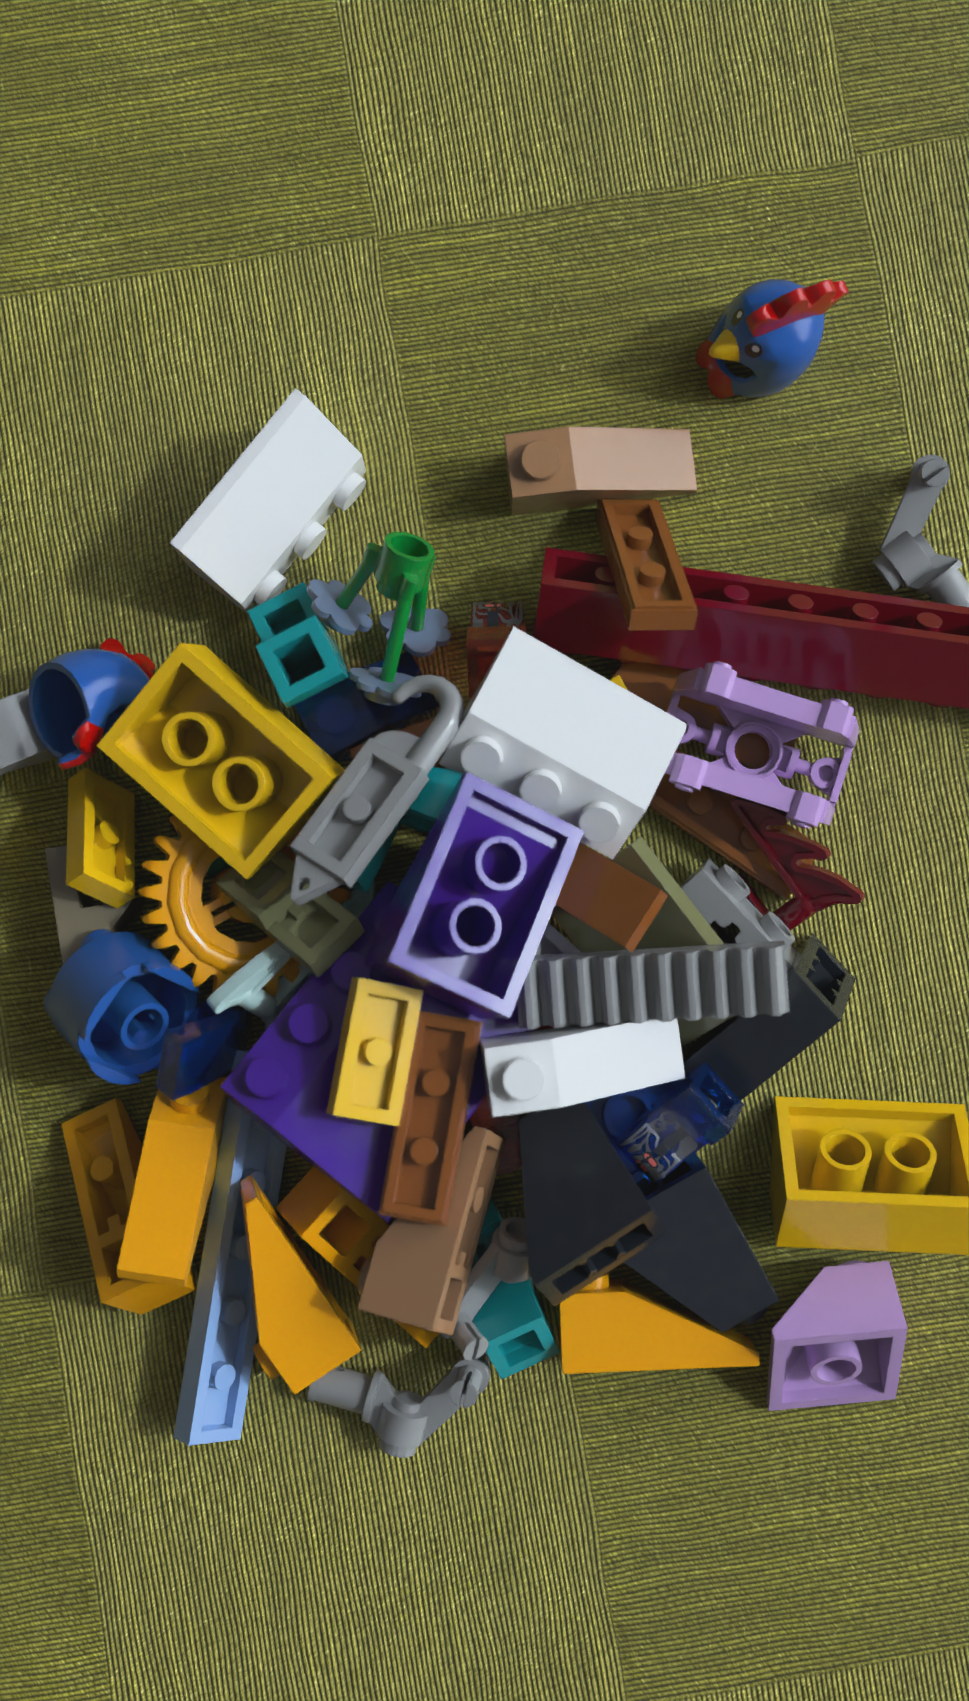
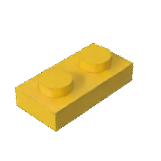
M84 768L68 779L66 885L118 909L135 898V794Z
M351 978L326 1111L327 1114L399 1126L424 990L364 978Z

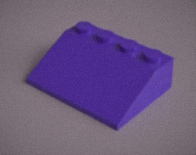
M390 881L385 884L358 917L365 932L319 978L313 974L309 977L220 1086L237 1108L388 1224L393 1217L378 1213L394 1125L327 1114L326 1111L351 978H364L413 988L364 965L389 903L398 889ZM423 992L420 1011L482 1021L483 1026L480 1038L538 1030V1028L526 1029L519 1027L517 1001L510 1018L480 1019ZM480 1043L466 1122L487 1096Z

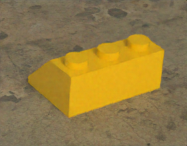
M179 643L97 745L98 748L246 880L251 878L303 829L345 772V769L209 648L199 644Z
M775 1096L772 1121L770 1199L776 1247L969 1255V1122L965 1104Z

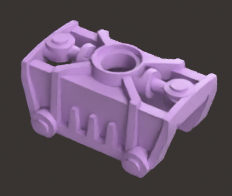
M719 661L706 663L705 668H697L680 673L666 711L687 724L679 745L685 744L691 739L706 744L705 753L720 757V759L709 763L687 754L674 753L665 771L666 774L670 775L669 782L675 784V788L691 793L693 790L700 791L702 785L785 811L787 812L786 819L792 821V825L800 828H817L819 822L830 825L852 756V750L855 747L860 731L857 718L853 716L854 708L848 706V702L837 698L822 700L820 704L736 677L737 671L731 669V665ZM680 696L716 706L728 727L718 723H714L711 730L698 727L695 719L690 714L677 707ZM744 734H758L768 743L770 749L769 759L763 767L748 769L742 766L736 759L734 752L735 744L738 738ZM808 735L843 747L839 758L824 757L812 763L799 759L800 749L784 745V743ZM794 772L806 775L809 783L827 795V798L824 799L804 791L785 787L777 776L790 780Z

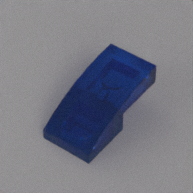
M206 1000L200 1002L197 1021L165 1030L156 1088L171 1100H175L207 1086L232 1068L237 1050H246L253 1014L240 1006H233L220 1014H216L207 1004Z

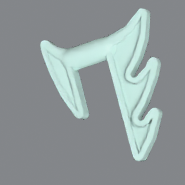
M348 910L349 912H351L353 915L356 916V914H355L353 911ZM275 942L234 973L206 1001L216 1014H220L230 1007L240 1006L261 1018L265 1022L266 1031L312 973L300 964V973L293 983L284 976L278 980V991L274 997L262 988L292 957Z

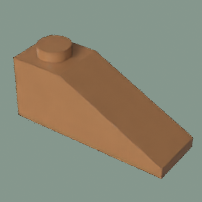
M568 426L504 434V462L511 516L597 506V501L602 499H654L697 492L689 429Z
M477 1126L473 1127L462 1141L448 1225L441 1226L396 1218L376 1242L373 1255L369 1256L363 1263L358 1278V1292L361 1295L358 1305L359 1310L448 1335L454 1334L506 1142L505 1139L488 1129Z

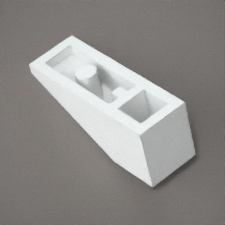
M677 1018L670 1022H661L655 1019L638 1024L631 1021H622L616 1025H607L599 1022L582 1027L572 1025L480 1038L487 1103L493 1117L565 1107L685 1078Z

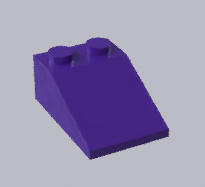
M469 772L463 773L389 903L364 965L415 989L424 990V993L477 1018H510L584 831Z

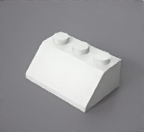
M295 388L180 529L170 544L192 571L248 614V610L282 592L287 583V578L283 574L298 556L303 560L307 559L324 539L327 530L323 527V524L336 508L339 507L345 511L361 494L366 485V480L362 478L366 472L363 456L318 408Z
M513 626L465 708L463 721L455 737L443 752L438 764L457 772H469L583 830L584 833L580 842L613 860L647 810L683 737L687 724Z

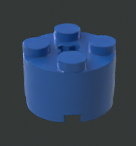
M99 929L88 934L83 939L80 948L61 967L52 988L44 998V1008L58 1033L97 1076L114 1084L130 1085L142 1082L138 1075L157 1068L161 1073L165 1072L179 1062L191 1048L202 1025L203 1012L197 1007V993L200 994L198 987H194L192 978L182 968L179 969L171 964V958L162 949L151 947V939L133 932L112 933L107 929Z

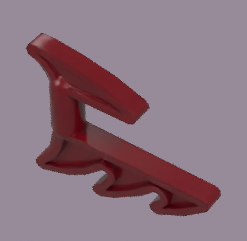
M741 797L731 802L733 810L795 896L772 912L782 920L790 931L815 913L835 904H859L864 900V892L841 875L823 867L806 864L801 861V859L825 861L831 856L829 848L795 833L771 827V825H785L790 820L786 819L787 812ZM739 873L738 875L744 880L751 891L746 898L764 916L769 912L746 878Z

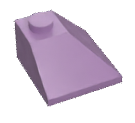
M852 1260L838 1266L824 1267L772 1328L766 1397L769 1411L896 1399L908 1328L889 1261L866 1263L860 1260Z

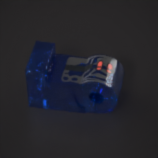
M704 1061L650 1105L651 1108L636 1119L615 1142V1146L646 1180L653 1184L663 1179L684 1160L708 1143L712 1146L729 1134L744 1107V1103ZM699 1088H702L712 1094V1096L716 1100L717 1107L708 1099V1097Z

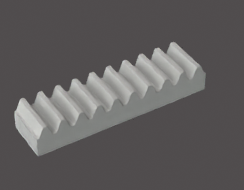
M767 941L635 949L633 953L629 950L535 955L517 999L519 1027L535 1029L540 1026L550 1025L553 1028H561L568 1024H577L582 1027L599 1022L607 1025H616L622 1021H631L638 1024L655 1019L661 1022H670L676 1018L694 1021L703 1017L725 1019L731 1015H739L744 1018L754 1017L758 1014L781 1016L786 1012H790L785 942Z

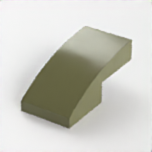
M282 851L274 855L247 880L232 867L216 882L220 890L269 937L317 978L365 932L359 919L326 893L297 906L291 900L295 861ZM310 883L305 884L302 890L308 889Z

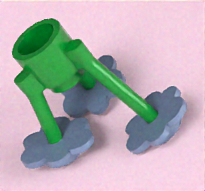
M406 532L388 533L384 537L382 546L368 543L361 564L346 586L338 580H330L326 583L319 579H313L306 588L308 595L314 600L311 608L317 614L320 621L327 627L345 635H353L357 630L368 632L373 625L372 620L368 616L371 612V606L364 597L358 594L372 573H374V577L377 580V590L383 596L397 601L395 610L383 613L380 618V628L387 633V648L382 668H351L349 670L348 678L357 682L356 686L364 691V696L382 705H400L393 701L394 692L404 682L414 678L410 675L396 672L401 649L416 657H426L433 654L436 646L447 645L451 637L450 631L446 629L448 626V616L438 609H426L429 578L436 559L435 550L423 538ZM422 692L414 694L410 697H421Z

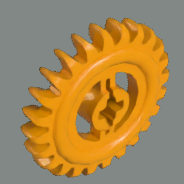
M172 815L170 822L179 835L177 840L160 835L153 838L154 844L166 855L165 860H147L142 863L144 869L159 877V883L138 889V894L142 897L157 900L159 907L142 915L141 921L146 924L164 925L165 929L151 941V947L162 949L175 946L177 949L170 959L171 964L180 969L192 963L193 967L190 977L194 987L200 986L210 975H213V994L234 973L260 952L274 944L275 941L269 936L251 942L235 941L218 932L214 926L227 919L237 922H254L235 904L226 905L231 900L216 884L232 866L224 868L216 875L211 885V900L202 904L203 879L211 863L219 855L175 815ZM298 834L280 850L293 861H296V854L290 845ZM338 887L326 892L327 895L338 903L351 898L350 891ZM214 910L218 912L214 915L211 914V912ZM291 957L262 989L274 997L278 991V976H284L293 983L300 973V963Z

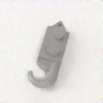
M431 674L416 676L404 682L394 692L393 701L398 704L403 703L410 696L420 692L433 694L440 702V710L421 738L407 732L393 730L380 733L373 739L369 737L290 845L296 852L291 900L297 906L342 884L351 889L429 781L427 774L455 737L464 718L463 699L457 687L447 679ZM310 883L308 889L302 890L305 884Z

